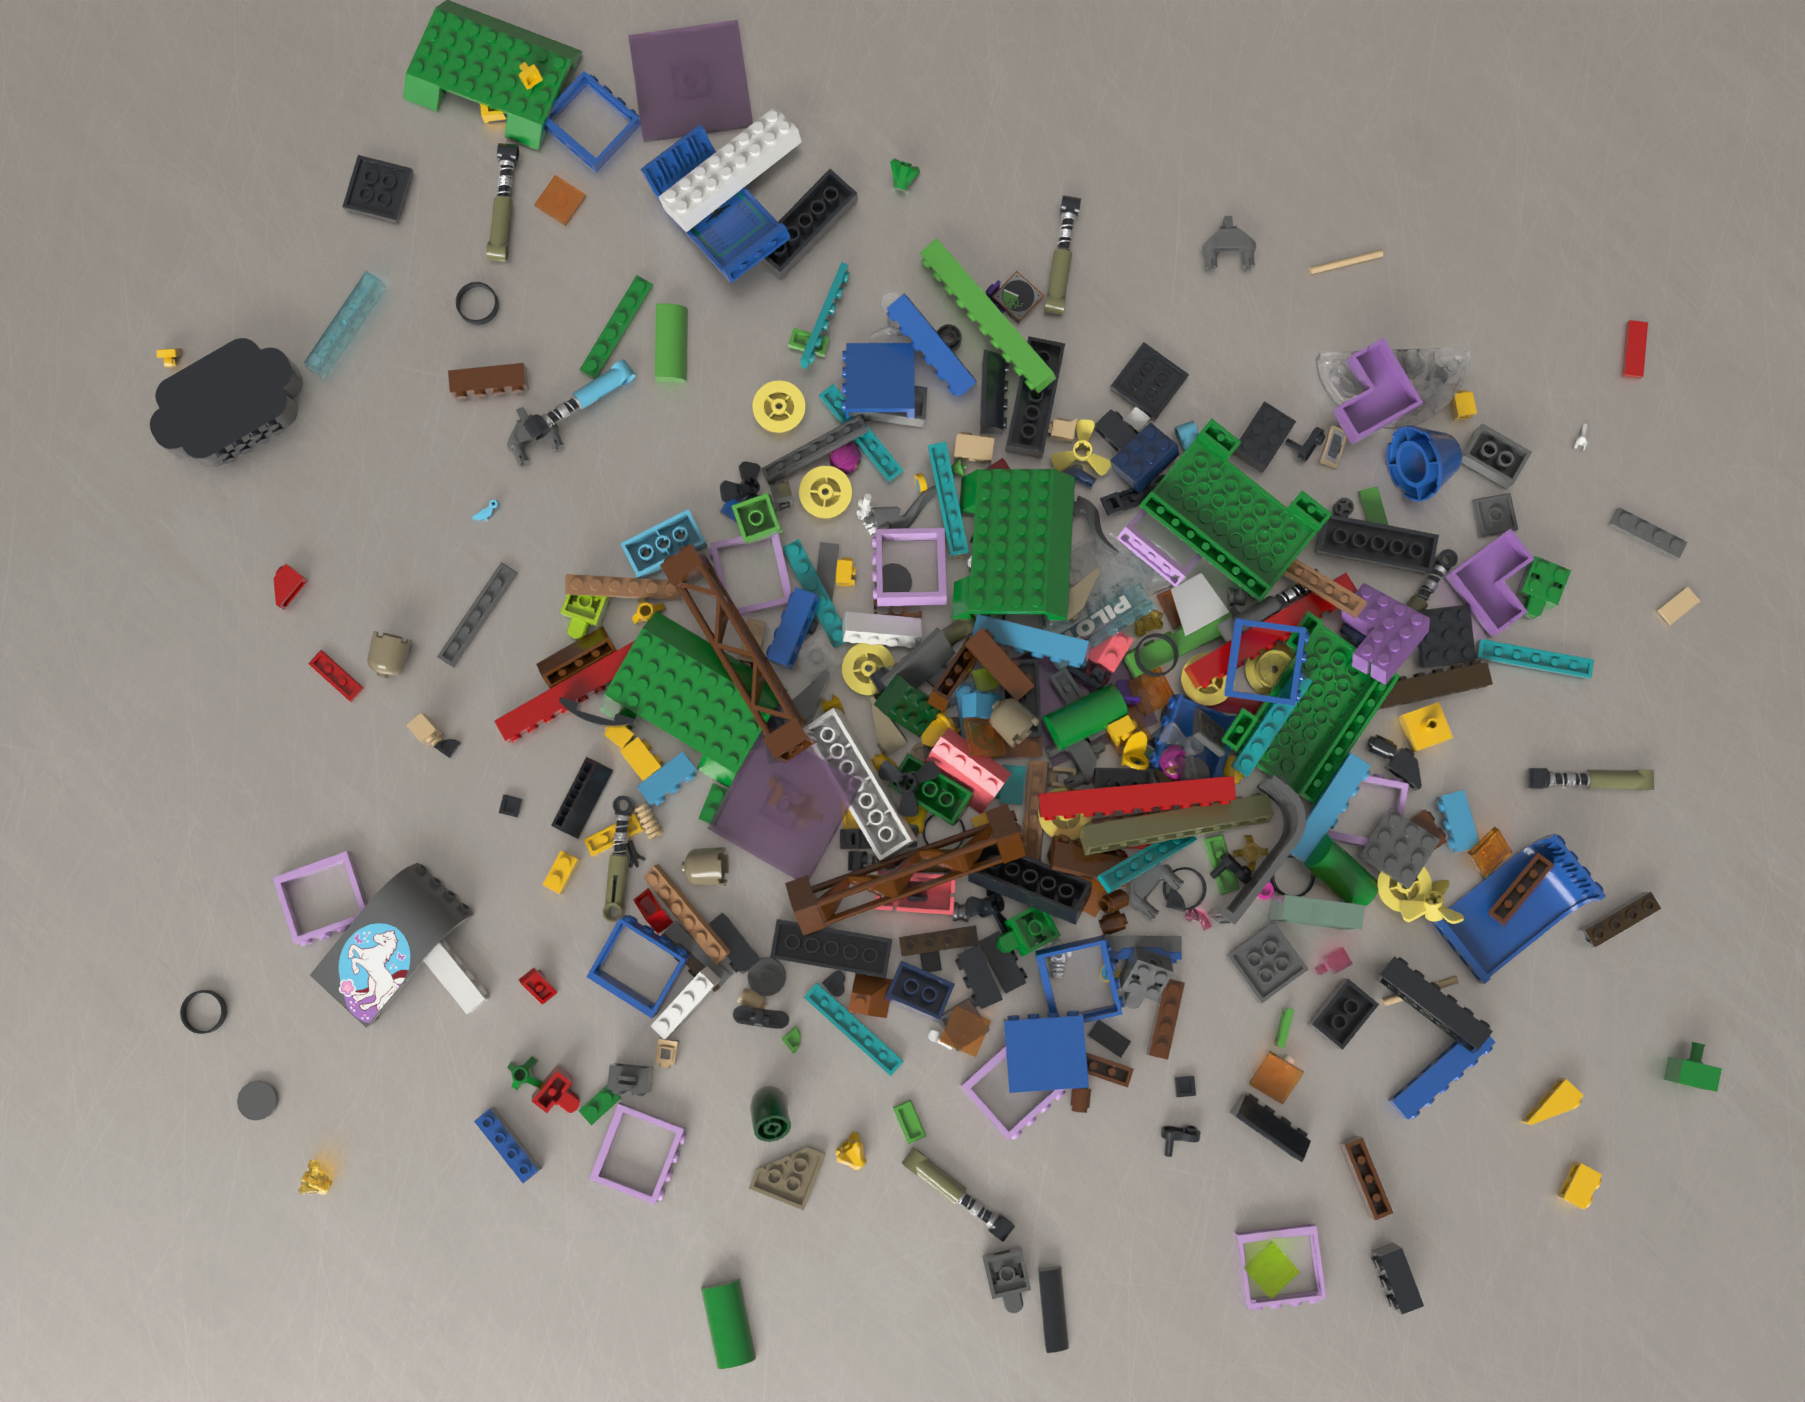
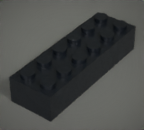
M829 169L778 221L779 224L783 223L787 228L791 238L761 260V262L782 279L858 201L857 192L832 169Z
M1028 336L1027 343L1053 371L1056 379L1038 393L1035 389L1031 390L1026 385L1025 381L1027 379L1023 375L1020 376L1005 450L1042 458L1065 343Z
M1331 515L1318 531L1314 553L1428 574L1432 573L1439 535Z
M996 844L985 847L977 863L999 856ZM1028 856L1007 863L1002 862L968 875V882L1074 925L1077 924L1092 892L1091 881L1073 874L1053 870L1050 865Z
M777 919L770 958L886 978L893 939L831 928H823L803 936L797 922Z
M1394 956L1376 980L1472 1054L1477 1052L1493 1032L1489 1029L1491 1026L1482 1019L1480 1021L1473 1016L1474 1013L1467 1007L1462 1008L1457 1004L1458 1001L1453 996L1443 994L1437 984L1426 981L1424 979L1425 976L1416 969L1413 971L1409 968L1408 962L1403 958H1396Z

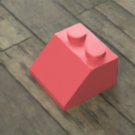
M1099 622L1088 640L1092 643L1088 660L1096 665H1102L1108 669L1107 672L1113 674L1134 639L1118 629Z

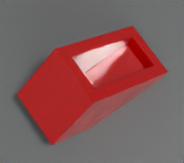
M287 564L279 567L275 573L276 576L273 578L275 602L283 610L287 608L309 581Z
M649 888L633 899L646 922L657 934L673 923L667 911Z

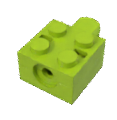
M566 595L560 613L565 617L571 618L567 628L569 636L579 640L585 636L589 625L600 628L611 597Z

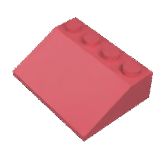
M950 728L940 737L924 763L928 761L935 762L940 773L973 792L974 795L969 806L979 814L985 811L1012 774Z

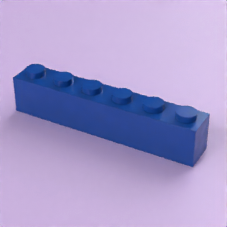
M905 292L886 308L888 310L886 313L893 322L897 321L899 323L901 333L905 337L908 335L913 340L911 342L912 346L917 352L919 350L922 351L925 355L923 357L925 362L937 369L936 375L941 381L946 380L949 384L947 388L953 395L957 394L960 397L977 383L974 376Z
M1489 1036L1481 1048L1472 1054L1458 1042L1454 1041L1388 1101L1404 1119L1412 1120L1416 1118L1423 1106L1427 1107L1435 1100L1434 1097L1438 1093H1444L1450 1087L1449 1083L1460 1079L1464 1075L1463 1071L1466 1068L1475 1066L1478 1063V1058L1482 1054H1488L1496 1042Z

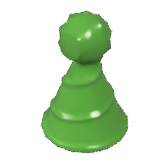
M961 458L951 465L953 475L965 476L964 468H968L967 464L963 465Z

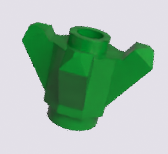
M895 158L890 162L894 182L893 187L908 190V186L920 173L919 167L912 166L911 163L900 162Z
M531 1056L521 1066L512 1061L509 1063L507 1068L512 1074V1088L518 1091L524 1083L535 1087L540 1086L542 1081L534 1076L532 1069L538 1061Z

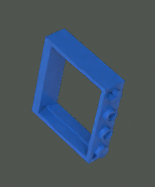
M583 71L555 101L544 128L597 173L641 126L640 116L634 109H628L626 103L620 97H614L612 91L606 85H600L598 83L599 80L595 76ZM586 86L630 122L597 158L553 122Z
M1235 618L1224 696L1295 706L1296 701H1300L1301 690H1298V683L1303 681L1304 671L1300 669L1301 663L1306 661L1307 652L1303 651L1304 643L1308 644L1309 632H1306L1307 628ZM1243 625L1299 633L1290 698L1233 691Z
M624 915L616 923L590 969L587 978L648 1017L653 1018L659 1013L691 955L683 947L670 943L669 938L654 933L653 928L638 923L634 916ZM625 927H628L680 960L656 1003L651 1002L601 970Z
M1104 935L1035 951L1049 1013L1058 1012L1045 958L1100 945L1114 1005L1079 1012V1014H1083L1084 1023L1123 1014L1121 1009L1125 1007L1123 996H1118L1117 989H1121L1118 977L1114 978L1113 971L1116 970L1114 959H1109L1108 952H1112L1109 940L1105 941Z

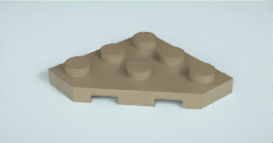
M807 1146L757 1168L749 1189L804 1211L826 1153Z

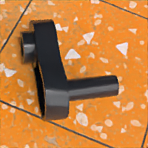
M1316 427L1303 446L1289 438L1285 441L1284 445L1299 452L1297 458L1306 462L1316 446L1323 443L1326 435H1324L1323 429Z
M1228 852L1220 856L1222 863L1210 872V876L1215 879L1228 868L1242 883L1247 884L1252 880V871L1246 865L1242 866Z
M1187 1125L1185 1128L1163 1126L1161 1137L1166 1139L1164 1155L1172 1157L1174 1141L1199 1142L1201 1132L1192 1125Z

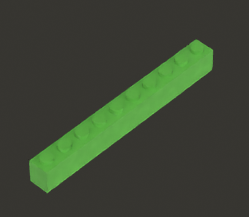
M937 238L920 252L923 258L921 260L922 264L927 269L931 268L934 271L932 273L934 278L938 282L942 281L945 284L944 289L950 296L953 294L957 298L955 302L961 309L966 308L968 311L967 316L973 323L975 321L978 322L980 325L978 328L982 334L990 336V343L996 350L1000 348L1003 351L1002 357L1007 363L1011 361L1015 365L1013 367L1014 371L1019 376L1023 375L1027 379L1025 383L1031 390L1035 389L1039 393L1056 379L1053 371Z

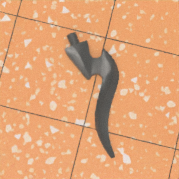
M936 485L924 491L903 516H900L901 509L898 506L871 508V515L864 517V522L866 524L874 522V525L877 527L885 522H889L890 526L888 529L909 528L926 503L937 494Z
M1078 495L1077 501H1074L1073 516L1078 517L1080 513L1085 514L1095 539L1105 549L1117 555L1119 551L1103 534L1097 508L1092 502Z

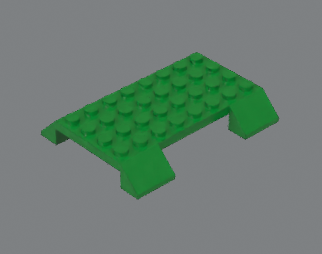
M446 0L435 7L406 71L403 98L438 112L445 97L442 90L503 112L507 114L505 138L539 151L546 136L544 126L570 67L576 68L583 52ZM524 62L529 67L534 64L543 79L528 90L518 75L522 72L519 65Z
M1211 418L1192 444L1139 507L1260 603L1314 535L1322 528L1332 513L1303 490L1288 508L1228 461L1241 444V441Z
M977 469L962 477L960 494L961 513H975L971 574L954 582L952 619H971V614H1047L1048 620H1068L1075 477L1056 469Z
M658 611L653 614L641 629L606 690L599 709L612 718H615V714L630 717L636 721L642 717L702 753L703 755L697 769L729 789L740 773L741 766L762 732L711 644ZM725 652L750 696H752L753 668ZM765 680L758 706L775 710L780 703ZM760 712L767 723L771 715Z
M1306 611L1297 625L1299 627H1306V632H1309L1308 644L1304 643L1303 651L1307 652L1306 661L1301 663L1300 670L1304 671L1303 675L1312 680V682L1256 764V767L1270 777L1274 775L1276 777L1278 775L1283 777L1288 782L1287 785L1298 796L1315 805L1400 678V675L1395 673L1385 685L1371 677V661L1368 674L1352 666L1353 653L1357 648L1324 626L1322 620ZM1292 632L1286 641L1287 646L1295 654L1267 694L1268 696L1277 697L1294 671L1299 633ZM1263 701L1254 715L1241 708L1221 738V741L1232 751L1239 754L1272 702Z

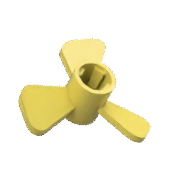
M1092 420L1077 421L1076 432L1078 442L1075 443L1073 451L1052 454L1051 462L1054 469L1061 471L1075 461L1080 463L1088 461L1099 475H1105L1111 468L1110 460L1092 453V446L1089 443L1095 426ZM1083 447L1088 449L1086 450L1085 457H1081V455L1077 452L1078 448L1080 450H1083Z
M1449 880L1433 882L1432 890L1424 895L1423 901L1403 900L1400 902V911L1406 922H1411L1425 914L1426 919L1430 921H1439L1444 918L1447 922L1456 924L1462 922L1464 916L1461 913L1444 907L1443 895L1450 886Z

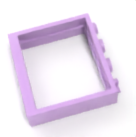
M1141 509L1126 525L1117 539L1173 586L1177 587L1202 556L1197 553L1185 568L1181 567L1134 528L1147 513Z
M876 529V536H872V548H876V553H872L873 565H876L877 570H873V582H877V588H873V599H877V606L946 605L945 529ZM937 540L938 591L883 592L882 541Z
M779 534L770 537H772L785 598L737 608L741 616L782 608L789 604L788 599L792 591ZM742 536L710 543L711 549H708L710 560H714L715 567H713L715 573L725 589L726 584L718 549L745 543Z
M1373 774V776H1368L1363 781L1400 789L1396 811L1404 815L1409 784L1403 783V779L1392 778V780L1384 779V775ZM1330 830L1326 833L1336 842L1365 847L1369 838Z
M345 851L273 877L294 944L304 946L313 943L312 939L319 937L322 940L331 937V933L337 930L338 933L345 932L358 915L301 935L284 884L344 863L360 912L368 904L352 852Z
M1005 1044L964 1081L961 1087L1008 1140L1010 1138L1014 1140L1022 1133L1021 1128L1025 1125L1030 1126L1037 1119L1035 1116L1040 1111L1044 1113L1051 1107L1050 1102L1054 1098L1058 1100L1066 1092L1064 1089L1053 1090L1008 1131L971 1089L1007 1056Z
M618 1103L589 1179L652 1204H656L658 1200L662 1201L666 1191L663 1189L665 1181L669 1182L673 1173L670 1168L672 1163L677 1162L680 1152L677 1151L680 1144H684L687 1133H685L686 1127L624 1103ZM625 1113L676 1132L653 1195L601 1176Z
M1310 1223L1235 1233L1244 1305L1247 1308H1250V1310H1262V1306L1280 1308L1282 1304L1290 1303V1306H1298L1303 1301L1316 1303L1321 1302V1299H1327L1318 1232L1315 1224ZM1308 1235L1316 1290L1251 1298L1244 1243Z

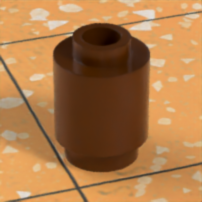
M1117 889L1104 895L1100 899L1099 905L1104 913H1114L1128 906L1129 897L1125 891Z
M1120 911L1105 915L1102 919L1098 920L1103 935L1107 933L1110 935L1126 929L1125 925L1128 924L1125 913L1120 914Z
M1090 1088L1072 1089L1070 1101L1072 1111L1087 1113V1109L1090 1108Z

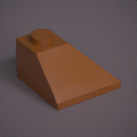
M855 973L848 1012L887 1018L890 1002L884 999L893 979Z

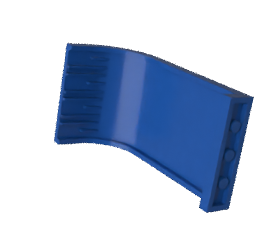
M1546 835L1526 846L1448 907L1464 916L1462 922L1452 924L1444 918L1439 921H1431L1432 925L1480 984H1486L1494 973L1571 912L1587 903L1601 901L1606 897L1603 893V887L1598 882L1593 881L1590 877V871L1585 866L1580 865L1577 861V855L1567 849L1565 846L1566 842L1560 835ZM1540 853L1554 864V869L1504 928L1488 916V912L1536 854Z

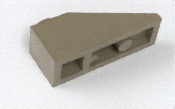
M1098 567L1069 590L1068 620H1063L1066 624L1069 621L1074 623L1081 617L1080 612L1083 610L1100 572Z
M872 695L870 700L877 741L879 742L877 746L883 754L887 753L890 756L907 744L908 740L896 723L873 705L878 698Z

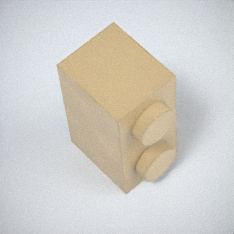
M970 432L957 433L954 460L961 458L962 461L991 465L995 438H991L987 434L973 436Z
M423 713L418 714L406 725L416 738L427 746L436 745L441 741V736L444 734L435 722Z

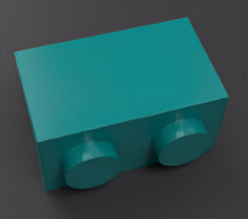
M1003 764L1002 767L1012 774L996 794L995 799H999L998 804L1022 806L1026 766Z

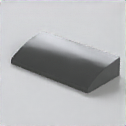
M914 385L915 418H907V412H849V417H857L861 414L863 419L923 427L926 418L928 387Z

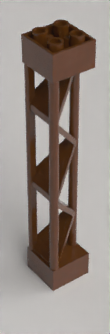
M693 544L683 546L677 554L665 558L664 562L660 564L669 582L678 588L766 736L763 740L773 757L786 763L817 743L818 741L778 678L705 553ZM705 578L711 589L695 586L694 584ZM688 590L717 599L715 635ZM728 620L731 621L748 651L722 644ZM724 650L754 660L752 696H750ZM765 680L785 713L758 706ZM760 712L788 720L789 722L772 732Z
M1008 804L985 811L988 823L813 886H811L807 875L785 883L794 915L803 936L826 928L825 926L910 895L1002 862L1007 863L1026 856L1024 848L1027 845L1022 836V828L1016 822L1018 820L1014 810L1010 811ZM973 837L959 849H940ZM996 844L1000 855L977 863L984 848ZM901 863L889 874L868 875L878 870ZM935 865L953 871L906 889L915 872ZM830 888L818 899L816 898L815 893ZM867 890L882 897L835 914L842 899Z

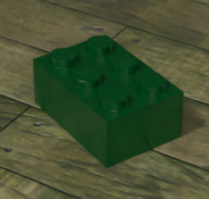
M896 674L873 704L887 717L918 737L923 734L940 712L939 709L927 703L930 695Z

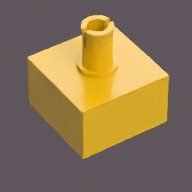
M1439 702L1398 717L1412 752L1453 738Z

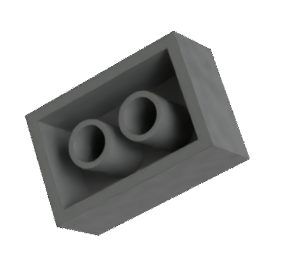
M1482 423L1476 428L1462 452V463L1508 489L1515 483L1532 451Z

